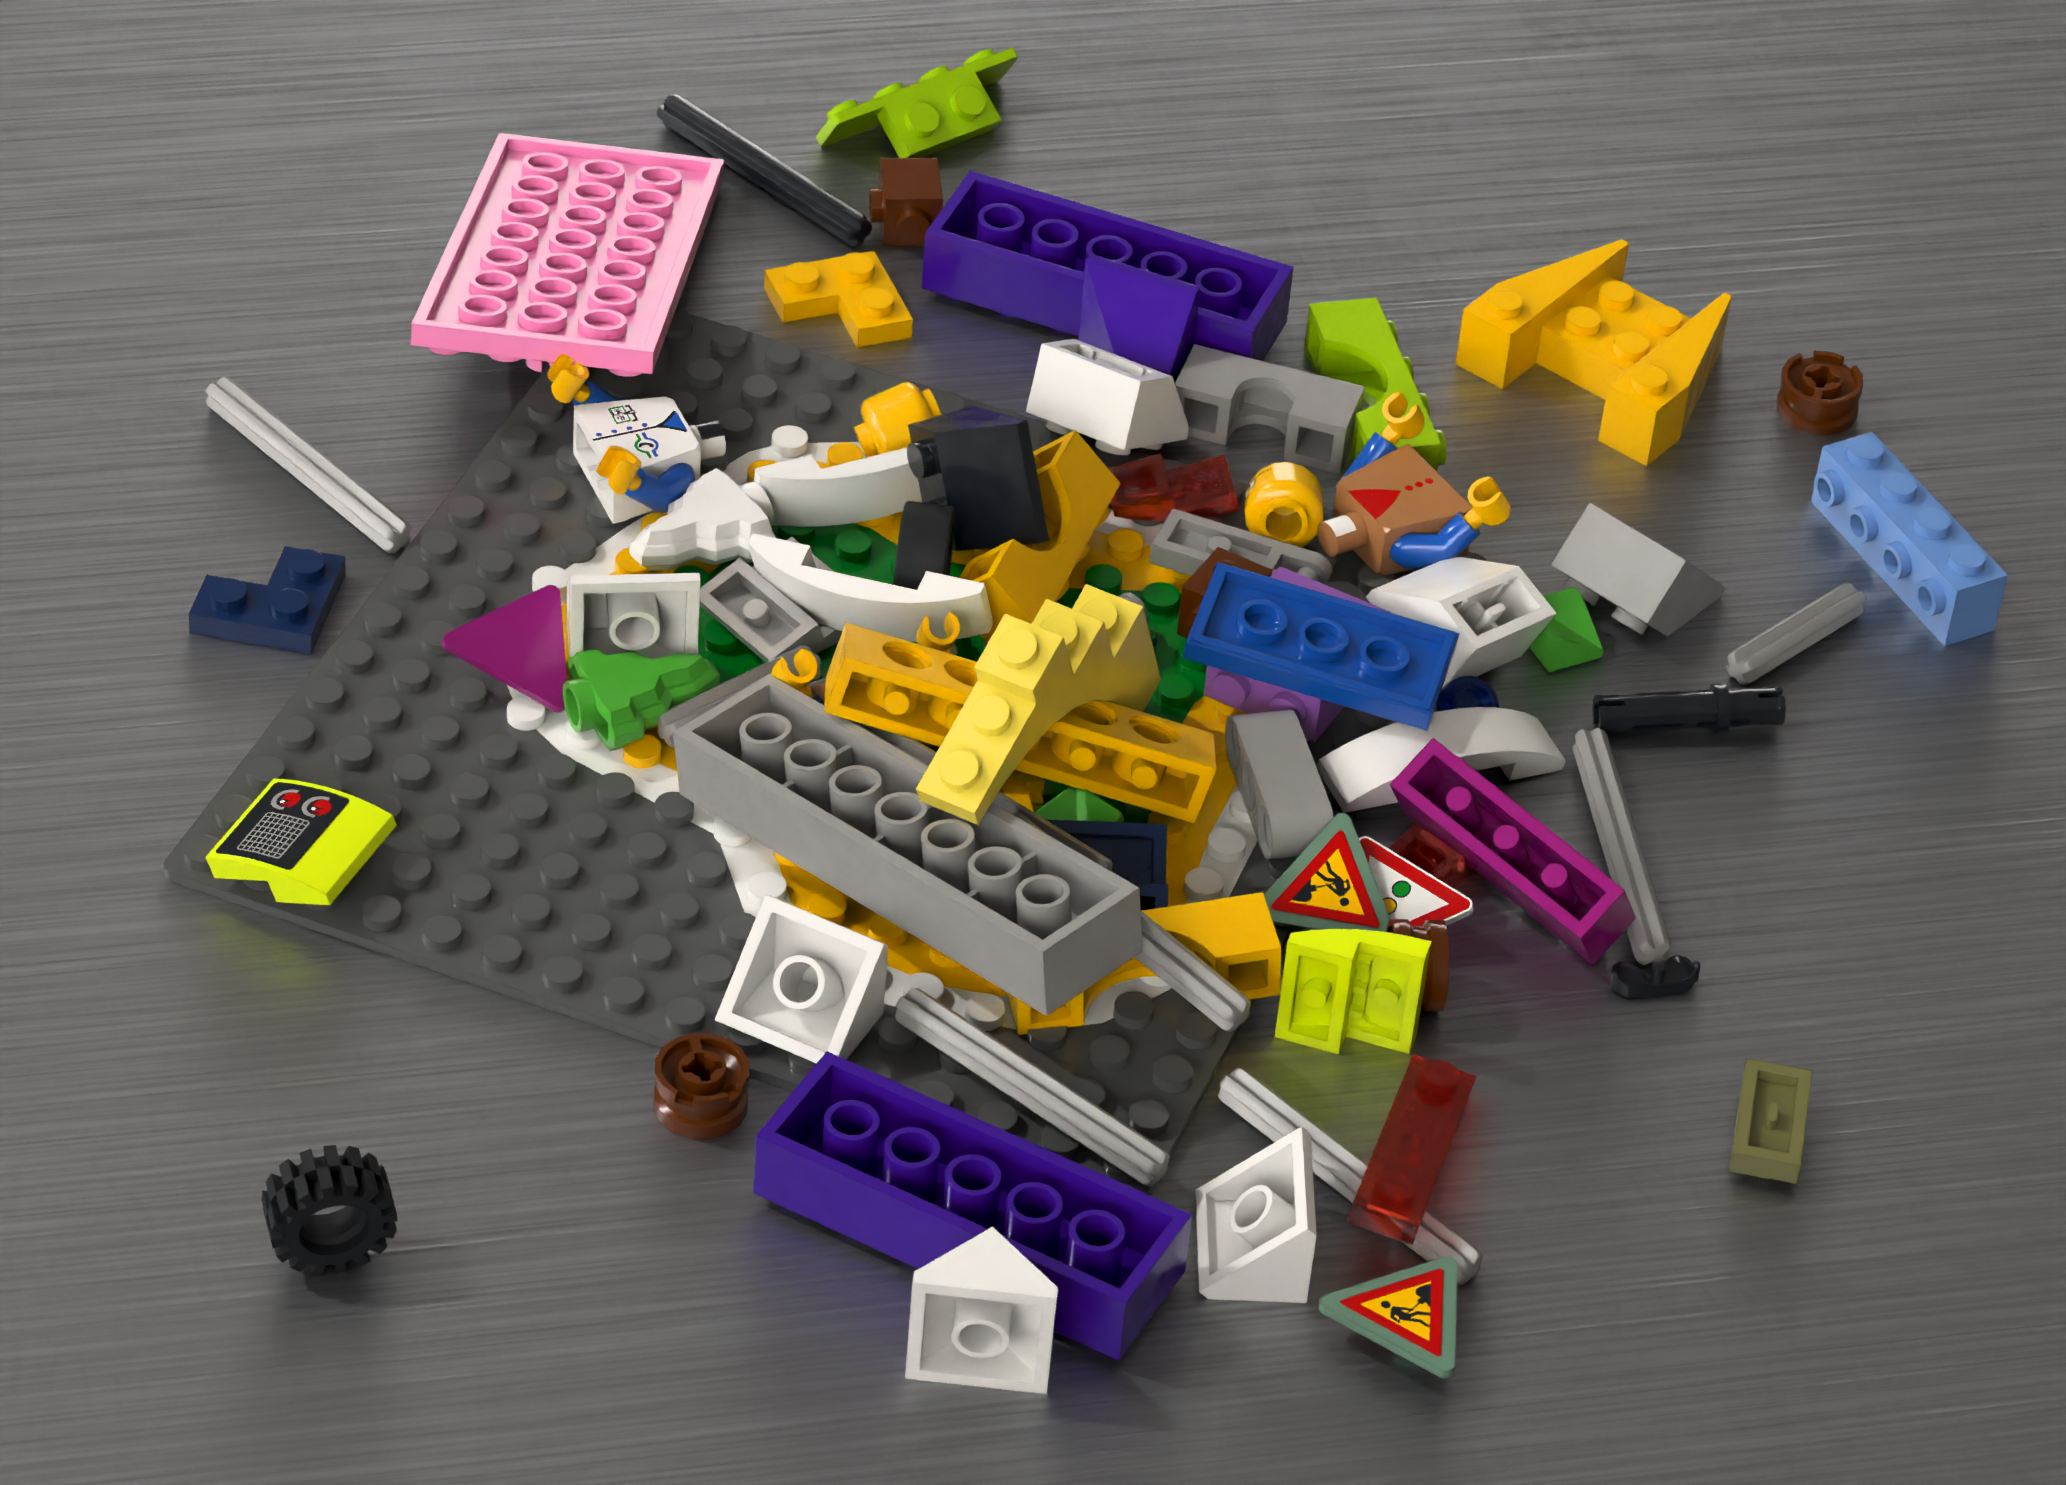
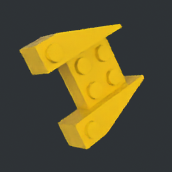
M1621 239L1499 282L1463 309L1456 365L1500 389H1504L1534 364H1538L1605 400L1598 441L1647 467L1679 441L1721 353L1732 296L1724 292L1693 318L1680 313L1673 307L1666 306L1632 288L1629 284L1622 282L1629 243Z

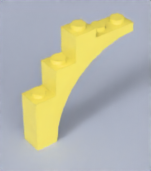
M1086 584L1073 608L1045 599L1032 624L1004 614L974 666L978 681L916 787L919 801L979 825L1003 784L1026 753L1054 723L1075 707L1093 700H1104L1143 712L1161 681L1143 606Z

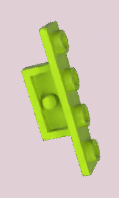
M1013 47L995 54L989 48L972 55L963 63V66L949 70L947 65L936 67L920 77L917 83L904 87L901 82L888 85L878 91L872 97V100L858 104L855 99L847 100L835 106L826 114L828 121L816 135V139L819 145L824 147L882 125L899 158H921L992 131L1001 122V118L984 86L1002 79L1019 57Z

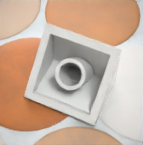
M765 894L715 1020L814 1063H817L827 1051L847 1059L883 1014L888 945Z
M1301 1126L1195 1190L1199 1292L1207 1299L1307 1303L1317 1234L1311 1133Z
M993 1227L914 1271L905 1379L1047 1394L1058 1287Z

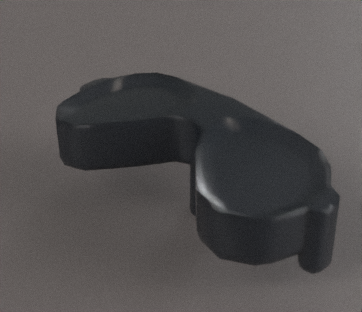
M1675 955L1669 957L1665 964L1655 962L1652 965L1650 975L1629 962L1618 961L1613 965L1609 987L1611 990L1627 998H1649L1679 994L1690 990L1694 983L1698 981L1701 964L1698 960L1692 963L1685 956Z

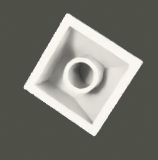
M700 573L570 576L567 581L566 597L568 660L576 652L597 649L605 655L633 651L649 659L678 653L698 655ZM569 669L570 680H573Z

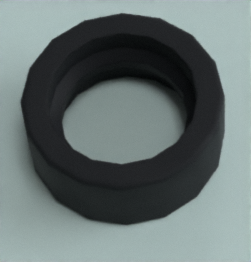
M907 501L905 503L899 531L893 585L917 590L926 571L950 576L956 515L954 506Z

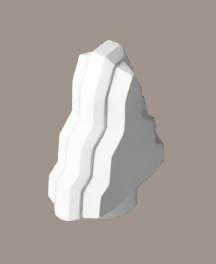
M716 468L702 475L700 479L690 483L686 494L668 505L667 515L660 517L655 523L646 526L630 544L629 554L648 570H669L694 560L717 565L740 557L743 561L751 563L753 559L748 542L752 534L776 538L771 528L774 522L771 502L766 492L756 482H749L738 486L729 476Z

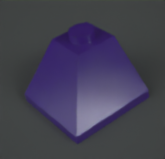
M1090 254L1085 264L1079 341L1173 377L1175 383L1194 346L1200 286Z

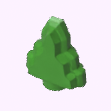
M597 649L581 651L569 657L568 665L573 680L565 681L563 684V701L568 720L575 732L579 733L594 729L601 742L611 752L626 747L633 741L644 738L645 731L654 728L658 724L659 716L668 711V709L719 685L720 674L713 662L703 659L701 655L678 653L649 659L633 651L605 655Z

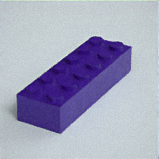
M974 171L968 172L925 232L922 289L945 295L953 300H961L998 311L1005 316L1017 317L1044 325L1058 332L1079 336L1085 264L1090 254L1200 286L1194 342L1196 345L1263 361L1287 323L1294 266Z
M828 1051L756 1135L754 1194L918 1269L993 1227L1058 1287L1054 1331L1118 1361L1185 1273L1192 1214Z

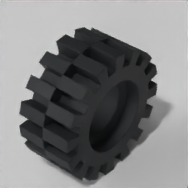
M336 1145L324 1146V1156L314 1158L312 1150L309 1149L299 1153L301 1164L296 1166L289 1159L280 1164L281 1176L270 1174L266 1180L268 1191H262L261 1200L272 1249H275L276 1257L282 1263L289 1260L290 1268L299 1272L309 1263L311 1275H323L326 1265H334L335 1273H342L348 1271L347 1261L354 1259L359 1267L370 1262L368 1250L381 1254L388 1247L386 1238H394L397 1231L395 1221H398L387 1173L383 1164L378 1165L375 1156L368 1152L361 1158L359 1148L347 1146L342 1156L338 1155ZM345 1206L332 1213L314 1215V1213L325 1208Z

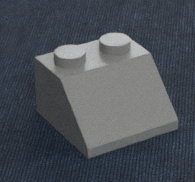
M1590 502L1551 563L1553 567L1569 576L1563 586L1565 589L1577 588L1583 599L1595 606L1600 596L1615 604L1617 607L1611 617L1640 635H1643L1647 627L1651 626L1668 637L1718 600L1726 589L1725 586L1687 560Z

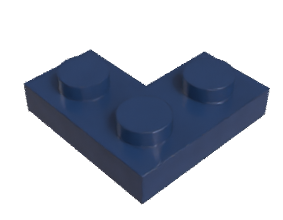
M285 546L268 585L235 578L206 575L189 612V633L312 654L345 578V556Z

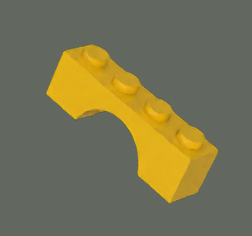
M1076 430L1033 451L1049 541L1025 546L1015 539H1011L969 560L959 577L985 583L994 622L989 633L980 635L987 644L1004 614L1032 624L1045 599L1056 602L1066 593L1070 587V582L1067 579L1072 570L1090 551L1091 546L1088 542L1092 534L1110 515L1111 510L1108 506L1121 483Z
M1263 892L1142 910L1149 918L1249 999L1280 995L1281 945ZM1133 957L1048 1016L1008 992L1006 994L1017 1034L1024 1035L1028 1033V1029L1082 1026L1085 1023L1092 1003L1108 988L1129 979L1158 976Z

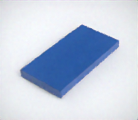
M1217 562L1188 635L1183 658L1428 731L1460 633Z

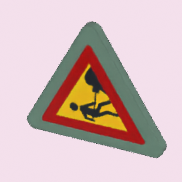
M1345 813L1336 814L1264 894L1273 924L1277 926L1305 931L1360 929L1386 932L1390 919L1352 820Z
M1442 1257L1325 1294L1320 1298L1319 1311L1329 1318L1440 1378H1449L1454 1374L1458 1263L1454 1258Z

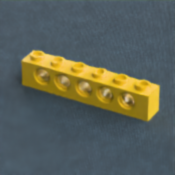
M846 622L826 675L824 712L940 747L978 681L974 669L977 662ZM1093 700L1075 707L1054 723L1026 753L1015 770L1081 790H1089L1101 796L1195 823L1217 769L1214 733L1112 702Z

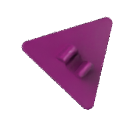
M547 585L444 635L441 642L444 650L554 712L565 710L563 684L567 681L561 596L558 587Z

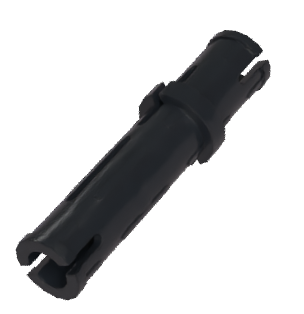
M1725 683L1711 684L1710 690L1637 693L1633 695H1594L1592 716L1593 724H1599L1595 725V729L1600 728L1606 734L1691 728H1711L1713 733L1729 732V727L1783 725L1786 713L1785 696H1780L1783 694L1781 685L1728 689Z

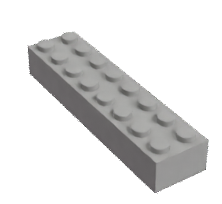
M771 674L766 675L673 732L680 795L1046 1016L1142 952L1139 887L994 803L990 805L981 822L977 825L919 801L916 787L926 772L928 765L854 722L825 713L824 705Z

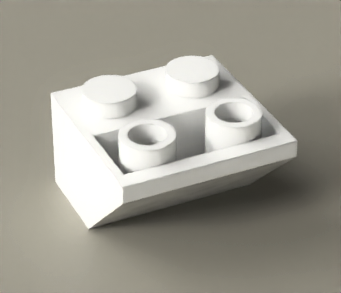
M1076 339L1041 344L1026 412L1047 420L1046 427L1049 430L1063 435L1076 430L1079 435L1084 434L1096 439V448L1116 455H1129L1131 449L1135 448L1158 450L1161 449L1163 443L1187 439L1189 425L1172 376Z
M1458 556L1441 560L1377 587L1366 596L1371 604L1390 611V613L1460 633L1441 692L1521 657L1557 614L1519 566Z

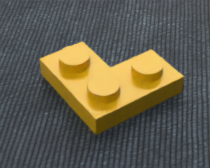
M875 251L849 253L840 257L806 263L797 262L789 266L764 270V290L782 323L838 313L857 348L912 338L913 318Z

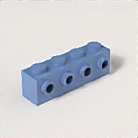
M1873 432L1822 446L1818 470L1814 478L1811 502L1944 646H1948L1995 631L2008 578L2007 573Z

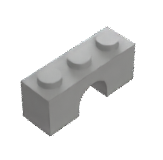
M1194 344L1175 382L1189 425L1188 437L1226 446L1231 434L1239 427L1249 424L1268 425L1278 429L1286 436L1284 461L1339 475L1351 451L1356 413L1362 411L1365 386Z

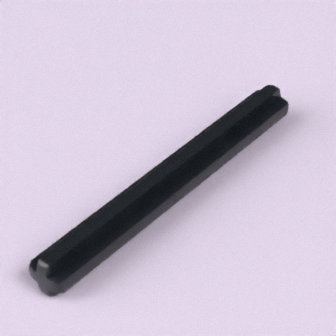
M678 94L668 95L664 103L658 107V118L666 126L715 158L724 159V164L847 244L860 246L863 244L865 237L871 234L872 224L865 215Z

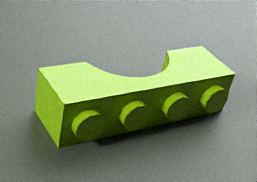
M1377 297L1309 303L1303 350L1313 373L1365 386L1363 400L1371 406L1356 413L1350 455L1351 463H1353L1375 432L1381 435L1387 427L1388 423L1382 412L1383 403L1393 393L1401 392L1408 402L1407 409L1401 417L1407 415L1411 408L1418 404L1424 415V428L1416 437L1410 439L1400 438L1395 446L1399 448L1410 444L1438 471V466L1445 464L1447 456L1444 434L1440 429L1435 430L1432 424L1428 398L1424 392H1418L1414 383L1411 359L1409 356H1402L1398 347L1395 323L1393 320H1386Z

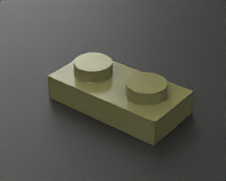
M1746 1058L1741 1081L1729 1172L1797 1184L1802 1162L1813 1070Z

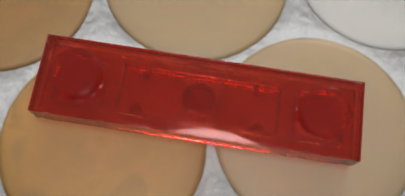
M1415 1054L1412 1055L1353 1201L1347 1222L1409 1245L1414 1244L1476 1079L1475 1075L1460 1071L1445 1061L1429 1060Z

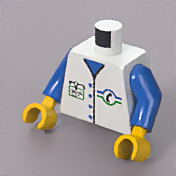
M566 354L559 355L547 372L549 380L553 382L551 391L559 402L570 403L573 399V454L613 524L651 511L667 513L668 505L686 494L690 483L700 479L701 460L725 454V435L718 420L688 425L674 400L665 396L632 400L614 397L594 382H585L589 377V371L586 366L578 362L575 365H571L574 359Z

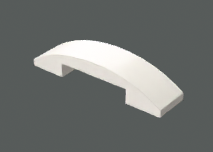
M907 448L824 469L819 467L812 455L755 468L754 482L763 488L771 502L774 514L773 525L820 527L863 522L902 512L907 501L922 502L918 478L914 476L908 463Z
M754 533L748 542L756 572L817 623L836 630L843 631L847 622L903 640L917 642V631L926 615L929 619L930 632L939 639L947 638L944 630V619L948 612L953 613L960 623V632L957 639L989 633L994 623L985 583L926 571L918 589L914 590L818 569L815 566L809 545Z
M1470 707L1434 712L1428 731L1399 722L1374 730L1323 756L1318 760L1316 767L1342 811L1346 813L1397 803L1398 801L1389 784L1432 738L1436 739L1476 771L1500 766L1509 781L1561 771L1564 769L1566 760L1537 717L1506 708Z

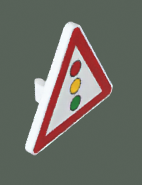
M1369 836L1359 838L1390 919H1408L1411 926H1423L1425 920H1445L1447 926L1473 913L1474 906L1469 897Z

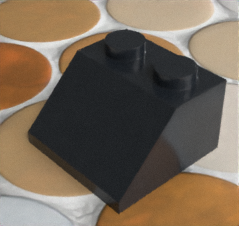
M971 406L908 424L911 443L907 447V459L912 473L918 478L922 503L955 507L954 551L995 548L1011 539H1015L1023 545L1049 541L1027 420Z

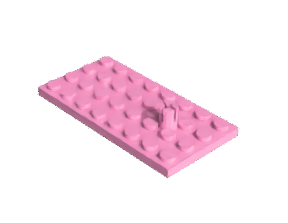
M499 133L411 323V345L428 347L430 351L441 355L470 352L487 354L491 359L500 362H515L526 359V365L537 372L543 371L545 362L550 364V369L559 355L566 354L574 359L571 365H575L578 362L587 367L604 368L618 376L632 377L642 373L652 374L723 181L724 159Z

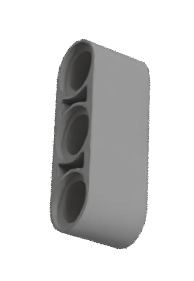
M1292 709L1230 715L1227 718L1225 730L1227 755L1262 854L1267 860L1298 857L1334 818L1329 798L1298 717Z

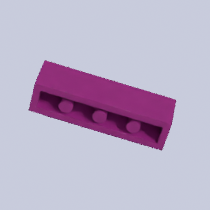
M1432 738L1389 784L1404 814L1591 965L1598 961L1636 919L1624 889L1436 739Z

